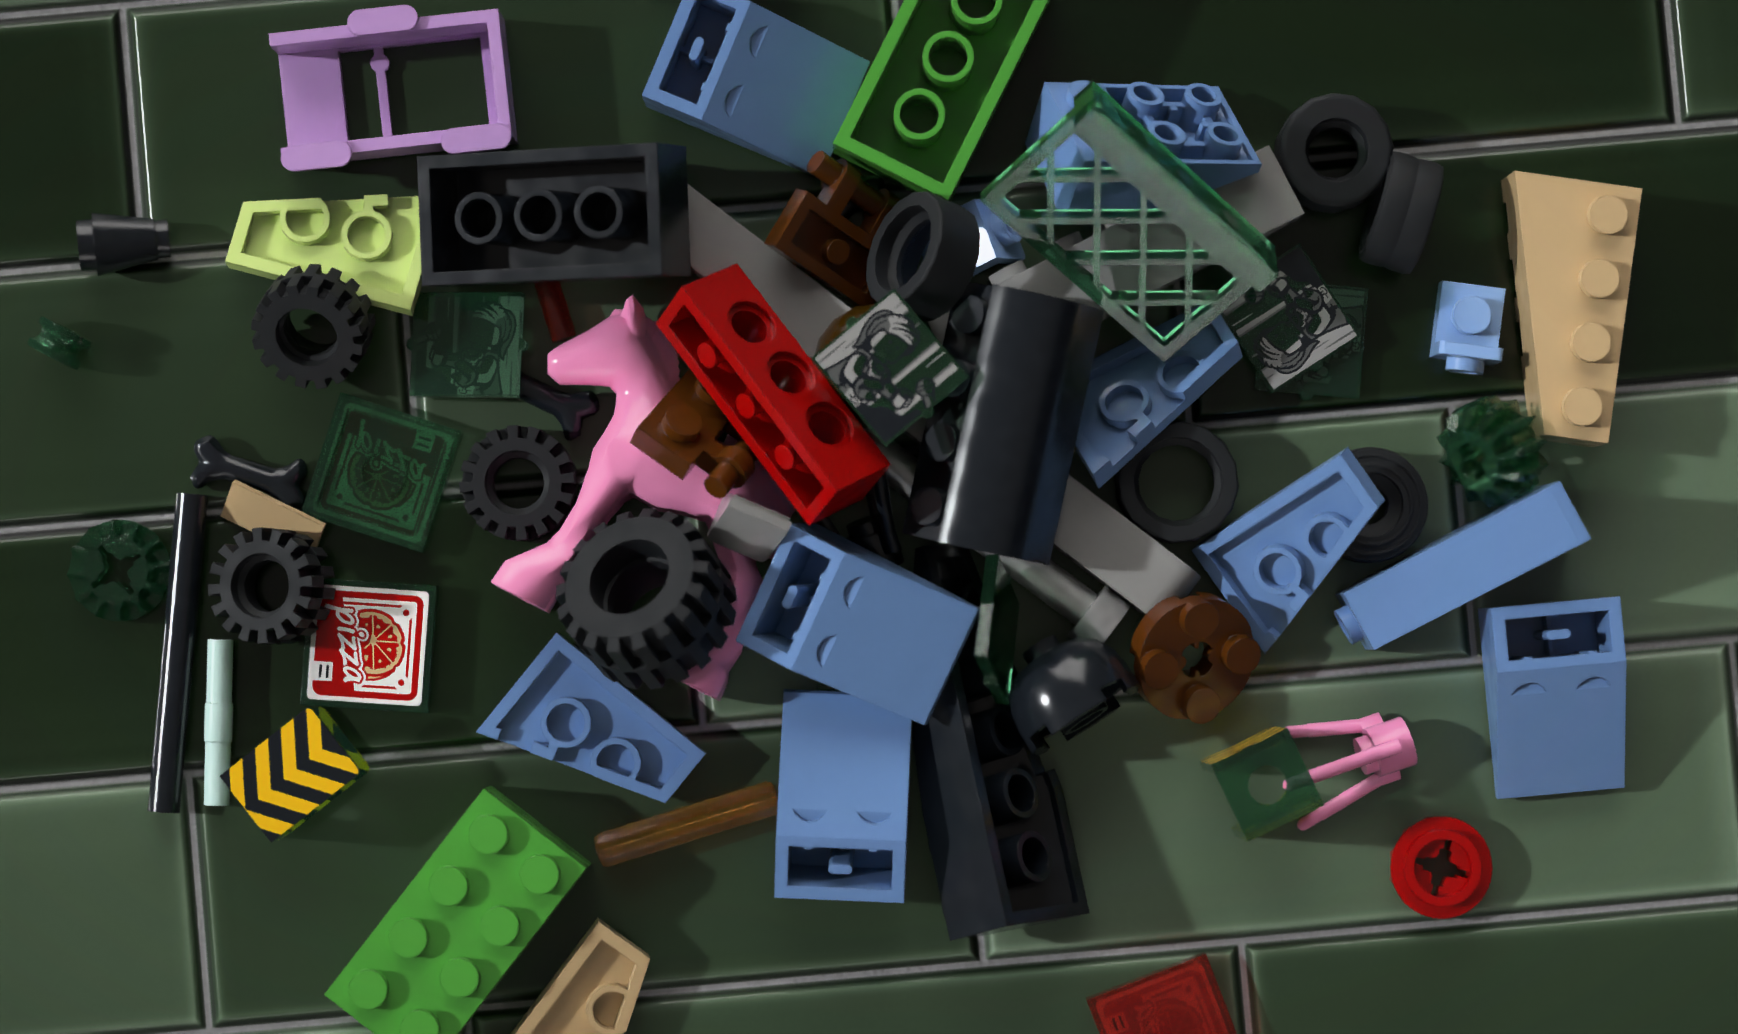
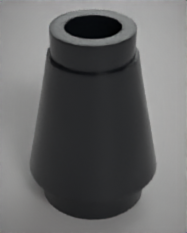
M92 213V219L76 220L81 271L97 270L98 276L156 261L159 260L158 258L171 257L167 219L154 220L153 218Z

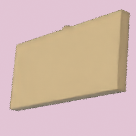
M236 479L232 482L221 513V517L251 532L252 528L263 527L296 531V534L307 535L314 540L311 545L312 547H318L326 523Z

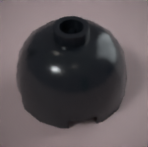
M1051 635L1030 647L1022 655L1028 665L1014 678L1009 694L1011 717L1019 735L1032 755H1040L1047 752L1050 748L1045 741L1046 738L1061 731L1067 741L1073 739L1121 707L1114 697L1120 690L1128 693L1130 696L1137 693L1141 685L1119 654L1097 639L1077 637L1060 644L1055 635Z

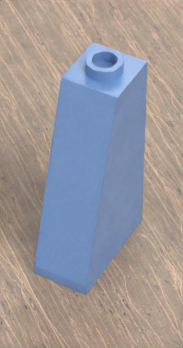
M1560 481L1535 486L1336 593L1335 595L1342 607L1335 610L1334 615L1343 633L1352 645L1361 641L1365 650H1375L1590 540L1591 537Z

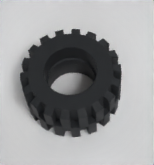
M643 509L639 517H634L630 511L617 515L616 523L607 526L603 522L592 529L596 535L588 542L581 539L574 547L573 551L577 556L573 561H565L560 572L566 582L556 586V599L562 605L557 609L560 621L567 628L568 634L605 677L614 683L620 680L627 688L638 689L643 682L650 690L664 688L666 679L673 678L676 683H679L689 678L688 670L698 664L701 669L712 660L708 653L713 647L721 649L728 638L727 634L723 631L724 627L734 625L736 611L731 603L737 600L736 588L730 581L732 577L699 531L689 521L685 523L678 514L667 511L661 516L656 509ZM664 586L652 602L637 611L629 613L634 604L643 595L657 587Z

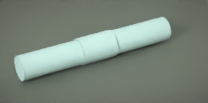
M208 639L207 685L204 714V805L206 806L230 805V789L220 778V775L227 771L231 765V742L233 735V640Z

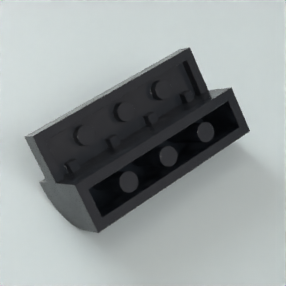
M971 282L968 284L963 296L950 309L941 354L945 353L939 359L940 372L951 362L958 369L937 386L935 392L936 401L934 402L932 399L930 402L931 405L928 410L902 530L903 534L1046 565L1050 564L1103 319V310L1066 299L995 284L989 286Z

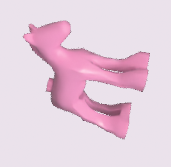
M634 295L626 299L623 309H614L608 318L580 335L564 342L547 354V374L559 385L610 387L616 393L614 415L592 450L589 467L577 502L560 530L547 543L506 560L491 580V583L549 614L557 601L556 586L566 582L560 574L565 561H573L577 556L573 551L574 547L581 539L588 542L596 535L592 529L603 522L607 525L609 520L626 501L635 498L659 512L666 513L670 511L706 522L709 529L722 498H716L707 492L704 481L709 474L695 465L682 480L630 443L640 423L681 379L678 367L679 354L656 325L657 321H652L646 317L644 308ZM729 434L724 442L717 440L725 447L735 446L738 442ZM757 458L754 462L755 471L742 487L732 488L729 494L740 496L791 518L796 508ZM713 542L717 556L732 577L730 581L736 588L737 600L731 603L736 611L734 625L725 626L723 629L728 636L721 649L713 647L708 653L712 660L702 669L698 664L689 669V678L681 682L720 701L728 684L729 671L741 655L743 645L735 640L763 579L756 566V560ZM776 548L775 551L772 553V555L769 557V559H773V557H774V555H775V553H776V551H777V548Z

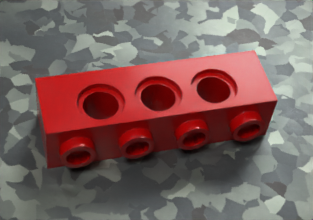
M736 263L688 283L679 289L656 322V325L808 526L862 500L889 468L890 462L740 266Z

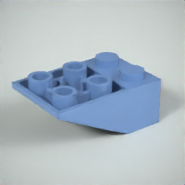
M681 0L642 93V98L646 107L810 174L807 171V165L816 152L823 151L830 157L832 156L833 141L860 89L870 61L749 0Z
M1076 80L1071 83L1044 82L1025 141V145L1063 223L1124 224L1258 173L1262 166L1220 88L1202 83H1192L1187 86L1153 85L1147 82L1107 84L1093 83L1086 80Z
M792 523L788 533L777 548L735 641L791 671L922 725H927L981 608L817 523L810 526L807 523Z
M1620 596L1478 608L1496 799L1625 788L1626 651Z
M784 689L776 824L774 898L904 903L912 720L842 691Z

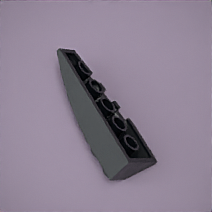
M925 545L916 548L914 574L981 608L928 724L922 725L912 720L914 753L923 817L949 939L952 941L990 935L1088 914L1090 912L1063 789L1055 769L1045 771L1039 755H1032L1019 735L1011 717L1009 694L1012 685L1010 681L1014 680L1018 673L1010 653L1005 655L1003 650L995 644L990 629L996 623V617L969 548L955 545Z

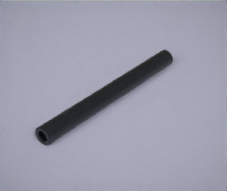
M176 493L147 811L180 813L208 495Z

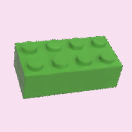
M904 0L833 141V154L853 162L910 192L928 191L951 202L1051 0Z
M492 785L486 787L480 792L324 995L374 1034H460L592 863Z

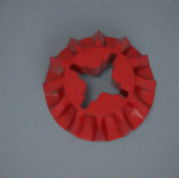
M1426 817L1403 830L1395 847L1390 852V881L1404 904L1415 912L1427 917L1448 919L1470 911L1482 900L1491 882L1493 870L1492 857L1485 840L1472 826L1453 817ZM1448 840L1446 847L1449 851L1447 855L1448 861L1457 865L1458 869L1466 871L1465 877L1456 874L1454 877L1443 876L1440 884L1436 885L1434 894H1431L1433 884H1431L1432 873L1423 869V865L1415 863L1416 857L1425 859V857L1436 858L1440 849L1444 848L1445 841Z

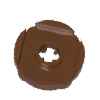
M1196 592L1199 596L1190 595L1182 599L1175 595L1156 604L1138 624L1130 647V652L1135 655L1133 665L1134 676L1141 685L1138 690L1140 696L1159 712L1174 719H1189L1196 724H1205L1212 721L1219 711L1227 707L1241 693L1251 675V671L1260 662V646L1253 640L1251 627L1243 614L1222 598L1208 592ZM1199 642H1202L1204 651L1199 663L1190 669L1182 670L1187 663L1185 657L1182 656L1184 649L1189 645L1198 649Z

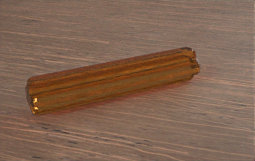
M766 781L600 832L594 837L597 856L603 866L609 867L768 818L777 814L778 796L774 785Z

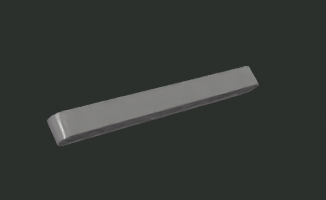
M688 185L691 271L699 278H703L737 263L813 362L818 339L835 318L851 308L783 256L765 245L762 240ZM882 352L875 353L883 359L886 357ZM929 407L918 418L900 430L920 446ZM1071 475L1068 476L1053 547L1104 586L1107 585L1130 602L1131 606L1144 616L1164 599L1175 595L1181 599L1187 597L1199 582L1201 576Z

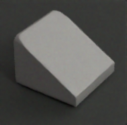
M728 493L720 502L708 531V539L756 561L764 562L769 559L788 533L792 522L789 521V517L740 496Z

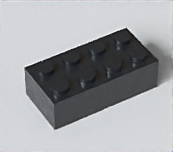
M653 142L417 156L422 286L469 287L691 276L686 146Z

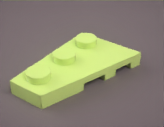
M388 194L364 195V199L323 201L321 198L243 202L225 262L228 268L276 280L281 274L285 276L291 268L300 266L304 273L310 264H320L324 274H328L333 267L342 271L340 280L347 283L353 278L360 285L356 294L358 296L367 294L372 303L371 306L413 316L422 286L418 196L389 198Z

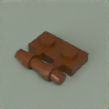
M818 151L809 160L807 171L822 181V191L818 197H815L808 191L796 188L764 244L854 306L874 304L875 300L871 297L866 282L867 258L873 238L884 217L901 199L886 188L877 190L861 179V170L846 159L836 161L825 152ZM849 201L864 211V220L860 227L841 215Z
M690 369L640 423L630 441L632 445L682 480L695 465L709 474L704 481V486L707 492L716 498H724L732 488L742 487L755 471L754 462L757 460V457ZM726 432L738 442L735 446L725 447L717 440Z

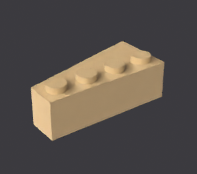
M1514 171L1501 180L1503 203H1506L1509 226L1507 239L1509 257L1513 262L1516 289L1514 302L1516 321L1520 325L1523 356L1521 357L1530 439L1592 448L1608 444L1642 188Z

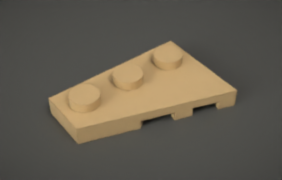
M597 917L511 1034H624L627 1031L650 962L649 954Z

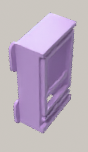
M410 5L377 7L353 11L348 17L347 25L268 33L270 47L278 54L288 143V147L281 148V163L291 172L343 167L350 161L438 151H446L449 154H464L500 150L508 145L518 144L505 19L498 8L418 17L416 10ZM480 38L489 124L393 135L386 71L390 67V61L384 55V48ZM374 50V56L371 58L370 65L376 72L383 137L349 140L340 53Z

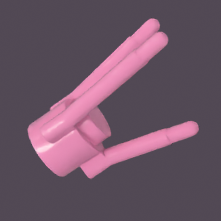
M1377 712L1359 719L1307 723L1305 725L1285 727L1287 729L1283 730L1284 737L1289 739L1362 733V736L1353 739L1355 754L1285 779L1283 788L1286 791H1292L1306 785L1309 786L1361 767L1365 775L1374 773L1324 803V806L1299 819L1297 827L1302 831L1309 829L1322 820L1324 821L1380 786L1400 780V770L1417 765L1416 748L1411 733L1401 717L1383 722L1380 713Z

